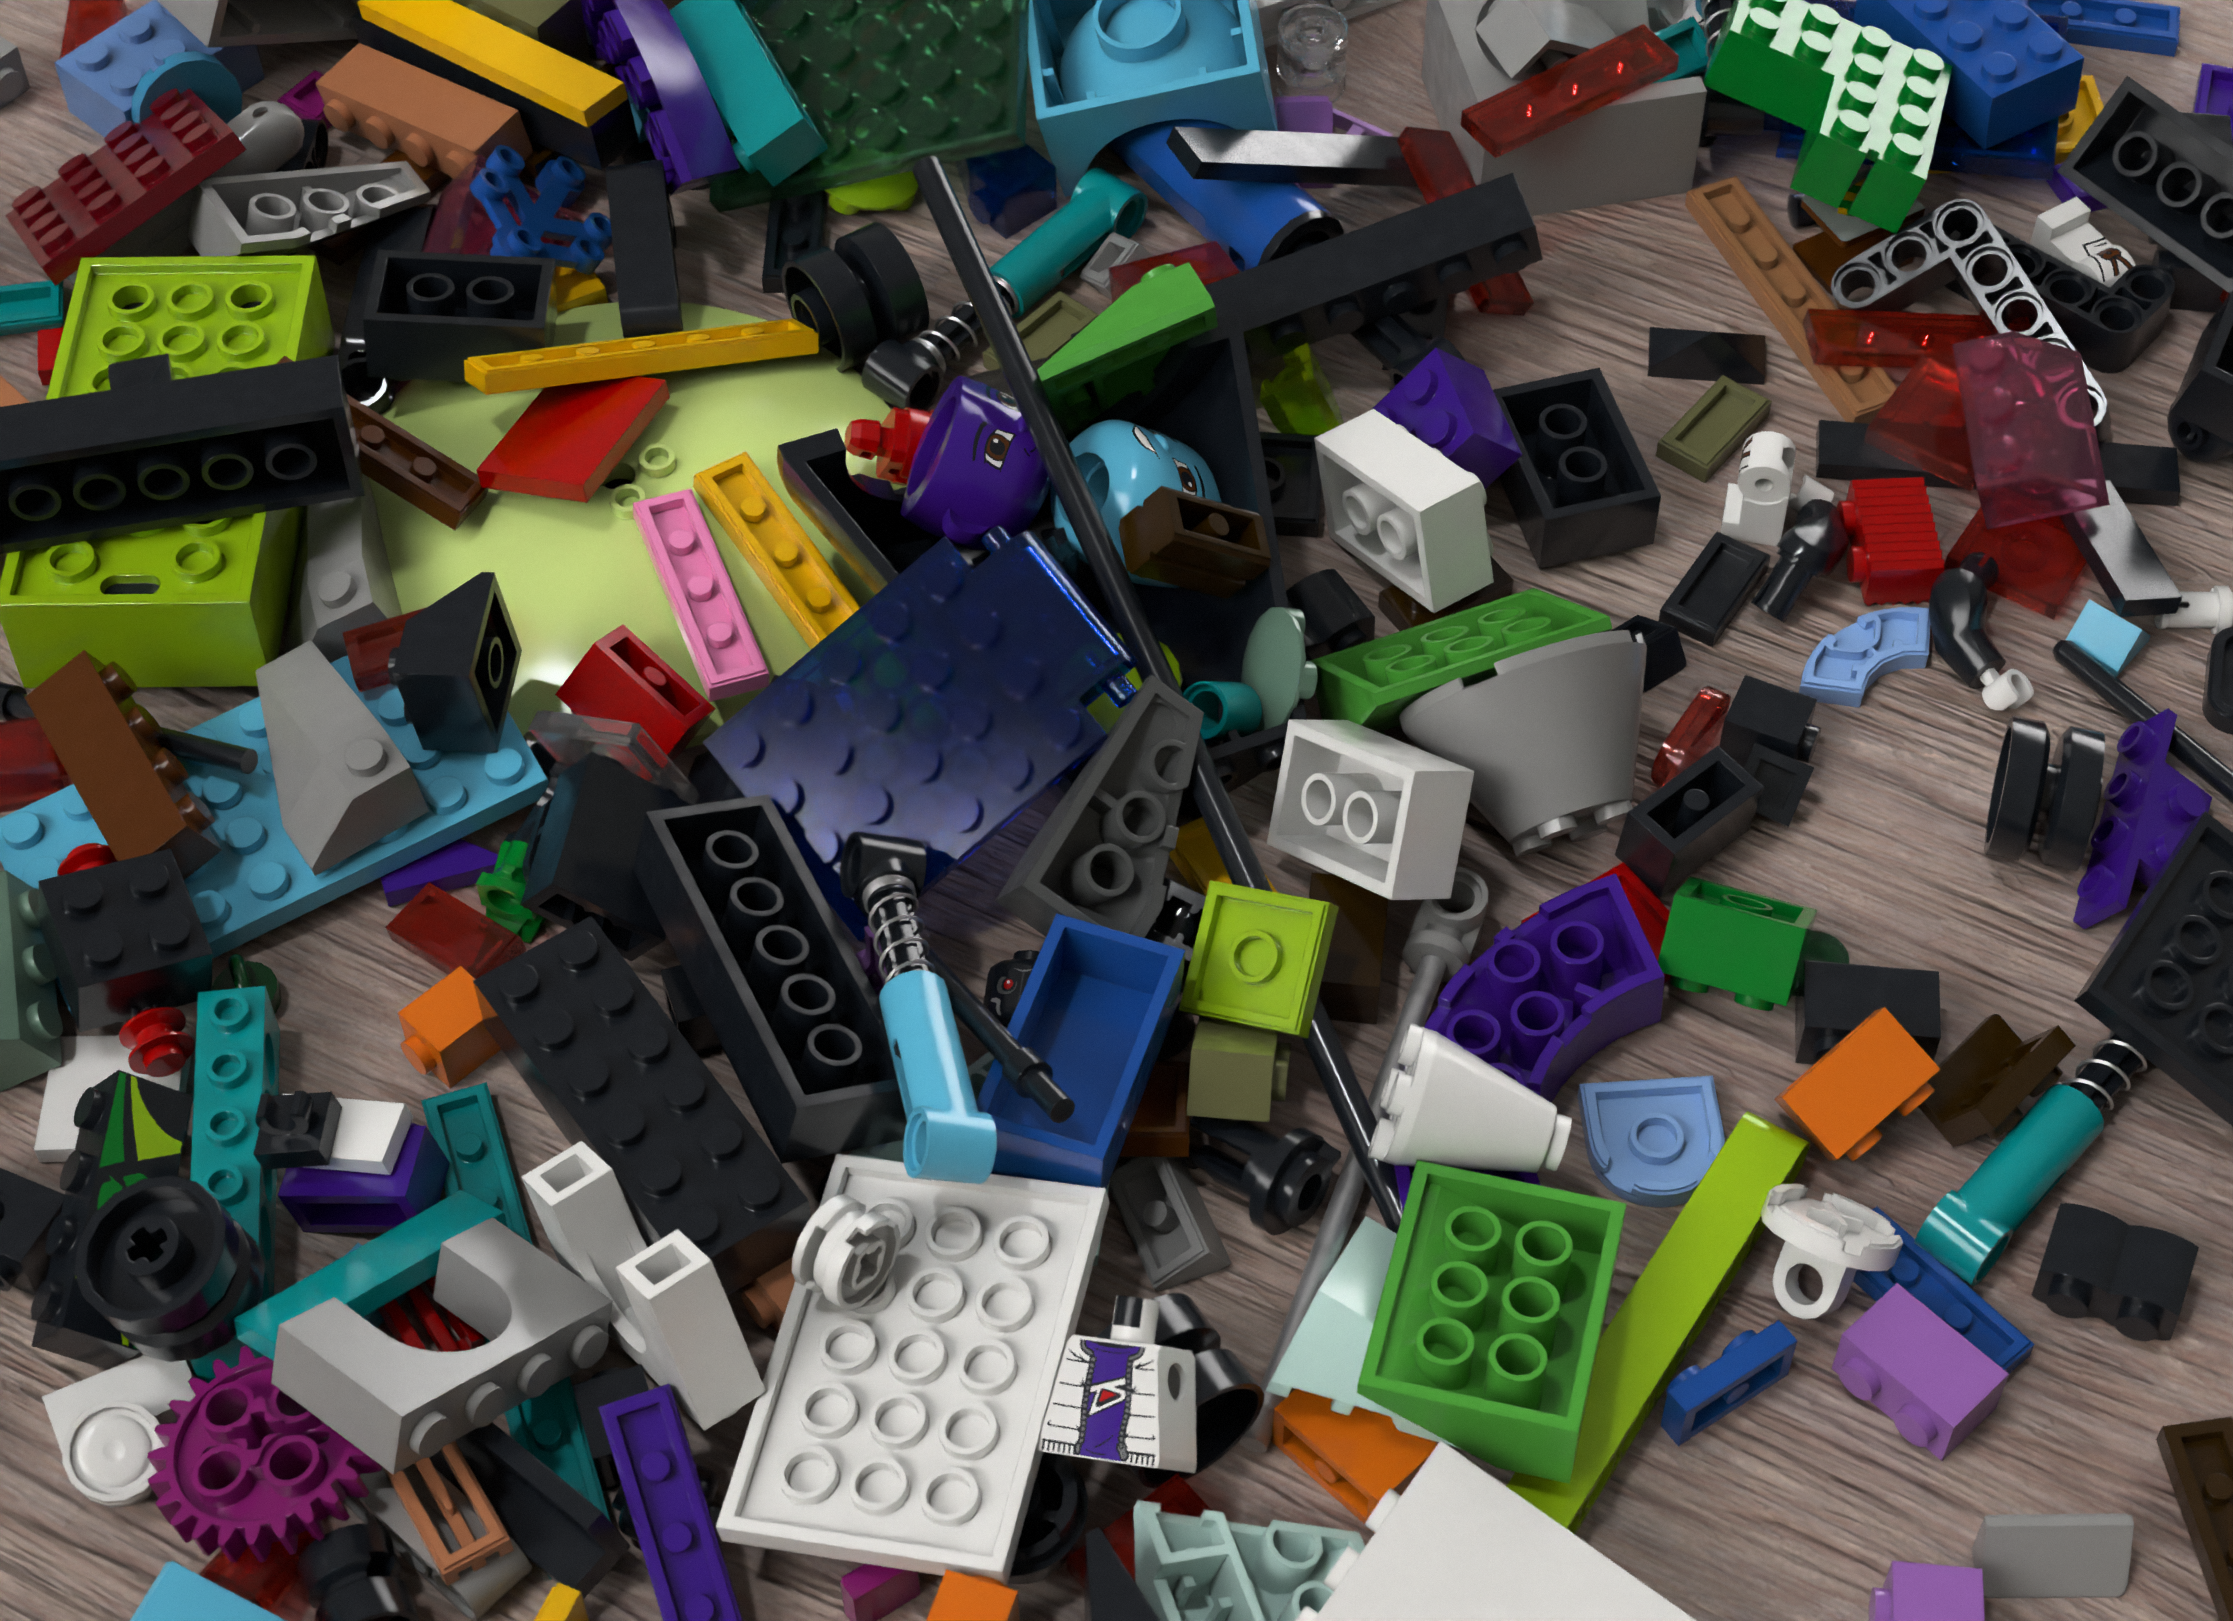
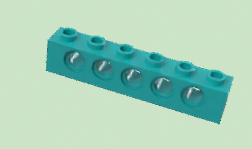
M266 986L198 992L190 1180L198 1182L213 1195L231 1214L232 1218L256 1241L265 1265L263 1294L257 1305L274 1296L277 1169L264 1170L253 1155L259 1132L255 1118L261 1094L279 1095L280 1028ZM236 1334L228 1344L201 1358L190 1359L197 1378L207 1383L215 1379L213 1361L216 1359L225 1362L230 1369L239 1365L240 1349L246 1346V1344L239 1341ZM248 1346L255 1358L264 1357L263 1354Z

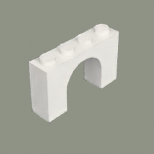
M582 1140L521 1177L559 1263L613 1301L607 1334L638 1365L642 1364L643 1370L659 1386L670 1384L677 1404L704 1431L719 1421L731 1417L742 1406L766 1392L712 1260L678 1229L647 1247L613 1169Z

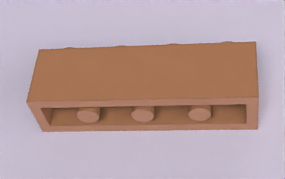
M358 43L316 82L325 105L323 107L324 114L335 128L342 132L350 131L366 138L381 149L399 150L405 153L417 165L422 167L428 165L448 174L460 184L472 183L482 168H486V160L498 145H505L514 149L521 155L523 160L533 153L531 143L517 109L361 43Z

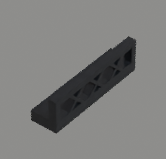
M493 1422L484 1427H478L455 1440L507 1534L519 1546L525 1556L555 1582L581 1591L583 1600L631 1547L602 1511ZM441 1450L429 1457L434 1468L465 1495Z

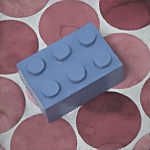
M157 0L148 2L54 62L69 112L103 137L124 122L132 121L134 124L131 117L132 96L140 78L149 69L154 72L159 66L165 64L162 59L174 53L198 51L214 56L236 77L242 93L265 78L257 45L208 48Z

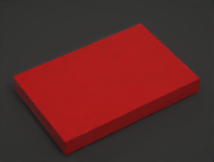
M632 376L544 387L477 468L476 471L481 487L587 503L670 398L666 380Z

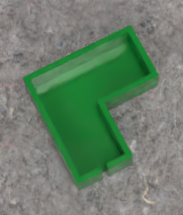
M1735 0L1719 32L1703 83L1706 87L1806 130L1790 188L1838 209L1864 159L1867 158L1874 161L1848 213L1896 234L1927 180L1953 66L1943 62L1937 54L1929 50H1915L1892 40L1886 32L1872 26L1862 27L1840 17L1834 9L1823 4H1810L1803 0Z

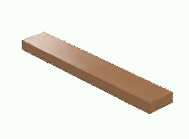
M1733 176L1687 191L1686 208L1846 422L1873 424L1903 414L1906 404L1904 395L1738 177Z

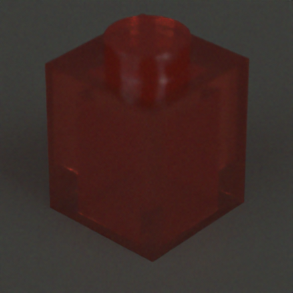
M35 716L0 722V813L19 810L69 786L68 773Z

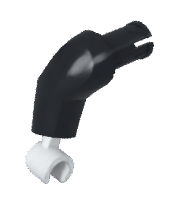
M1804 475L1802 479L1803 484L1796 495L1791 493L1789 496L1788 507L1798 512L1795 526L1787 531L1776 545L1779 548L1777 554L1781 557L1764 585H1762L1755 598L1751 601L1752 604L1783 623L1787 620L1804 588L1807 587L1812 577L1819 578L1820 574L1827 577L1834 572L1844 556L1849 543L1838 510L1831 503L1834 496L1833 491L1807 475Z
M1973 552L1963 559L1959 568L1947 569L1939 574L1931 587L1929 616L1935 649L1970 688L1978 689L1984 687L1982 697L1990 709L2005 710L2008 707L2016 709L2032 698L2034 690L2028 678L2017 669H2010L2001 676L1998 673L2005 665L2006 660L1986 632L1985 621L1988 607L1987 590L1998 580L1999 567L1992 557L1988 559L1983 567L1978 566L1985 553Z

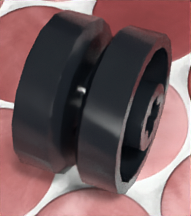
M2011 716L2003 738L1991 793L1984 852L1986 855L2019 860L2030 847L2036 823H2040L2038 853L2045 866L2077 871L2081 866L2090 833L2098 813L2103 783L2105 734L2101 731L2070 726L2061 735L2051 764L2048 763L2050 732L2044 721Z
M172 1175L142 1179L113 1194L91 1216L77 1245L75 1275L83 1297L139 1351L146 1356L160 1360L175 1362L198 1359L228 1344L237 1334L233 1319L257 1306L263 1294L265 1265L256 1241L232 1218L231 1214L213 1195L198 1182Z

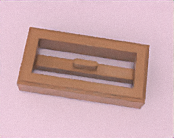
M455 1440L444 1446L441 1452L487 1535L475 1541L429 1457L422 1458L414 1463L461 1548L451 1554L448 1553L404 1471L401 1470L393 1475L382 1467L446 1586L460 1580L458 1574L460 1571L471 1566L475 1572L486 1566V1557L498 1552L500 1557H503L514 1551L510 1537Z

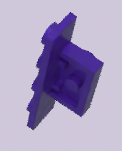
M2169 708L2144 722L2137 721L2124 731L2118 741L2117 751L2119 755L2113 776L2104 791L2106 802L2100 824L2091 838L2093 849L2086 874L2080 881L2077 889L2079 900L2073 922L2083 929H2087L2127 908L2134 877L2149 888L2191 823L2205 811L2209 812L2212 796L2165 762L2177 719V714Z

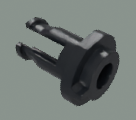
M1193 1116L1190 1121L1192 1127L1250 1157L1247 1164L1205 1144L1197 1152L1189 1148V1157H1179L1182 1165L1191 1169L1201 1168L1205 1170L1218 1184L1249 1199V1215L1252 1224L1271 1235H1280L1291 1229L1292 1226L1298 1227L1306 1223L1315 1214L1327 1193L1332 1168L1342 1155L1341 1151L1333 1148L1322 1136L1307 1128H1296L1280 1139L1246 1121Z

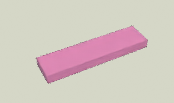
M692 489L634 502L633 517L709 702L768 687L769 671Z

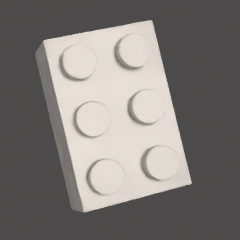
M1375 409L1314 438L1331 539L1433 613L1494 582L1490 557L1493 554V544L1487 532L1484 511L1487 496L1483 484L1475 474L1465 471L1446 458L1438 449L1431 448L1410 434L1404 426L1394 423Z
M1289 719L1267 844L1389 900L1450 899L1470 800L1474 770L1349 720Z

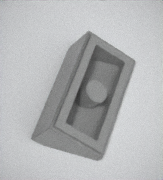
M1134 1157L1113 1171L1109 1182L1110 1192L1155 1290L1161 1291L1220 1271L1231 1264V1260L1188 1167L1182 1165L1179 1157Z
M2127 1513L1984 1516L1972 1547L1974 1568H1981L1983 1570L1984 1598L2123 1596L2128 1585L2134 1531L2133 1516L2127 1515Z

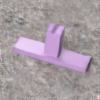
M1333 108V126L1346 131V134L1393 136V134Z

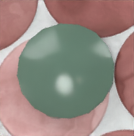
M1271 607L1259 617L1250 633L1243 658L1241 681L1251 686L1260 698L1262 715L1257 727L1259 731L1287 723L1294 708L1297 707L1299 699L1308 700L1315 692L1318 676L1317 668L1313 662L1306 661L1304 644L1305 616L1300 609Z

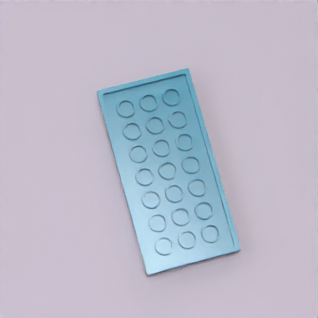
M404 628L331 662L330 664L379 721L411 766L429 812L316 876L286 834L282 824L260 696L185 731L184 733L254 749L258 755L257 766L250 774L176 757L184 766L189 776L183 782L187 791L194 793L212 813L215 822L209 828L222 851L184 880L212 950L213 958L539 801L549 781L509 711H507L498 752L423 750L413 724L406 722L404 701L399 689L390 683L388 675L390 652L393 647H399ZM74 784L0 818V861L4 870L38 890L40 880L58 876L57 870L59 865L76 847L87 843L108 845ZM57 975L55 981L59 987V990L65 1000V1003L71 1015L73 1016L66 995L64 993L63 987L61 985L60 979Z

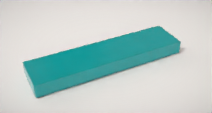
M459 1190L234 1318L238 1340L274 1361L279 1324L333 1297L337 1298L361 1317H365L437 1274L442 1242L491 1217L507 1227L505 1213L479 1198Z

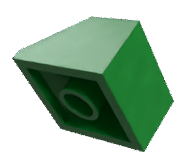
M1690 876L1674 895L1658 963L1663 973L1671 975L1669 983L1677 988L1696 993H1708L1709 986L1735 992L1734 1001L1741 1005L1758 1010L1772 1011L1775 1003L1787 1006L1793 995L1817 910Z

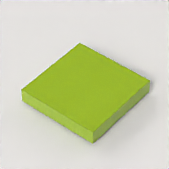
M1210 880L1179 1011L1308 1039L1339 907L1330 902Z

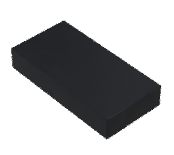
M1717 531L1661 607L1659 622L1677 627L1678 632L1713 648L1767 572L1771 555Z

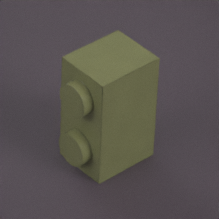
M1199 1016L1191 1048L1187 1116L1269 1122L1272 1101L1285 1102L1291 1043L1278 1042V1032Z

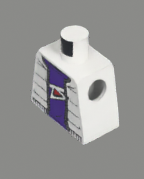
M1116 1295L1110 1339L1072 1335L1069 1338L1040 1433L1038 1451L1195 1473L1197 1464L1195 1358L1192 1351L1154 1345L1160 1301Z

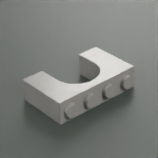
M491 1217L441 1243L433 1300L485 1336L490 1341L489 1343L474 1349L457 1352H437L411 1347L389 1337L344 1303L333 1297L278 1325L271 1383L394 1475L422 1458L435 1455L444 1446L470 1431L490 1424L497 1416L527 1399L540 1396L549 1387L577 1371L590 1368L603 1357L608 1345L609 1336L607 1333L613 1301Z

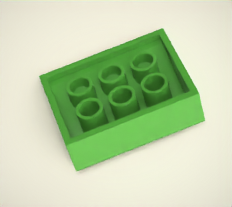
M1531 588L1311 660L1317 668L1318 676L1315 692L1322 720H1349L1385 735V730L1401 725L1399 715L1408 705L1430 691L1456 678H1461L1464 687L1477 684L1498 675L1494 663L1556 642L1610 631L1612 629L1610 616L1536 588Z
M1417 1160L1361 1369L1357 1393L1496 1468L1570 1484L1618 1258L1627 1203Z

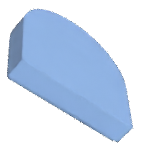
M1713 1076L1579 1084L1577 1098L1586 1151L1591 1168L1598 1179L1617 1196L1638 1205L1672 1207L1688 1202L1725 1144Z

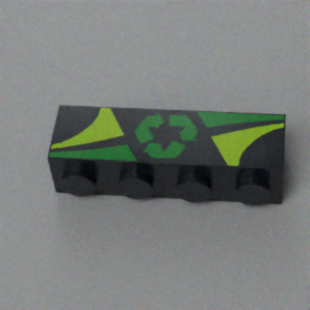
M117 1070L93 1088H87L80 1097L74 1113V1125L79 1127L75 1151L67 1158L60 1176V1188L66 1191L61 1214L54 1220L46 1239L45 1250L47 1254L51 1255L47 1278L39 1286L31 1307V1318L37 1321L32 1341L33 1347L107 1370L116 1367L141 1352L83 1297L75 1275L77 1245L91 1216L113 1194L142 1179L170 1175L177 1177L193 1096Z

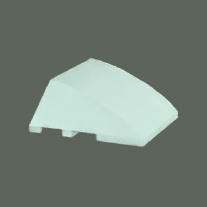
M1365 1216L1316 1293L1275 1370L1266 1392L1288 1398L1293 1387L1333 1399L1331 1411L1349 1416L1355 1406L1391 1416L1392 1422L1398 1431L1435 1442H1440L1441 1440L1449 1446L1459 1448L1357 1393L1361 1369L1397 1234Z
M1137 1500L1133 1507L1135 1583L1160 1621H1295L1306 1605L1319 1613L1334 1592L1324 1585L1323 1582L1348 1546L1359 1554L1365 1548L1360 1533L1356 1531L1272 1520L1269 1527L1226 1521L1223 1512L1204 1510L1201 1517L1160 1512V1503Z

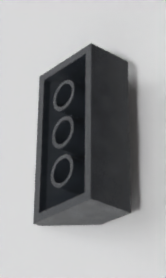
M2126 76L2057 172L2228 293H2231L2233 290V148Z

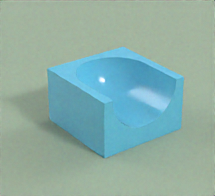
M1021 0L1036 119L1065 197L1072 196L1076 185L1086 174L1090 162L1105 145L1122 134L1144 125L1167 120L1198 119L1221 123L1234 129L1278 131L1257 0Z

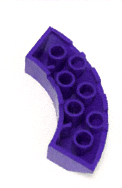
M581 0L585 28L597 59L602 58L608 64H622L614 68L617 78L623 81L627 88L631 104L634 103L638 111L646 108L648 112V122L643 124L644 132L656 160H663L670 196L733 175L740 167L720 115L680 29L662 0Z
M1616 873L1573 888L1540 904L1538 914L1512 931L1507 926L1494 936V944L1480 955L1470 966L1465 963L1447 983L1438 997V1006L1427 1020L1424 1028L1440 1033L1552 1103L1561 1087L1594 1054L1615 1040L1637 1029L1660 1022L1665 976ZM1394 1165L1399 1201L1403 1213L1415 1166ZM1463 1169L1541 1186L1537 1172Z

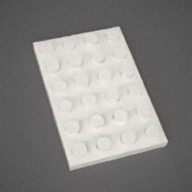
M836 1153L820 1206L833 1196L846 1194L866 1205L865 1213L876 1211L898 1224L901 1233L899 1251L894 1266L884 1284L869 1301L857 1309L847 1311L827 1300L824 1292L816 1293L795 1281L762 1382L766 1392L757 1397L716 1529L721 1540L725 1542L944 1576L945 1570L948 1569L968 1576L989 1577L1007 1586L1043 1453L1038 1451L1040 1433L1066 1343L1076 1331L1110 1204L1106 1188L990 1174L988 1179L981 1184L915 1179L907 1174L904 1162Z

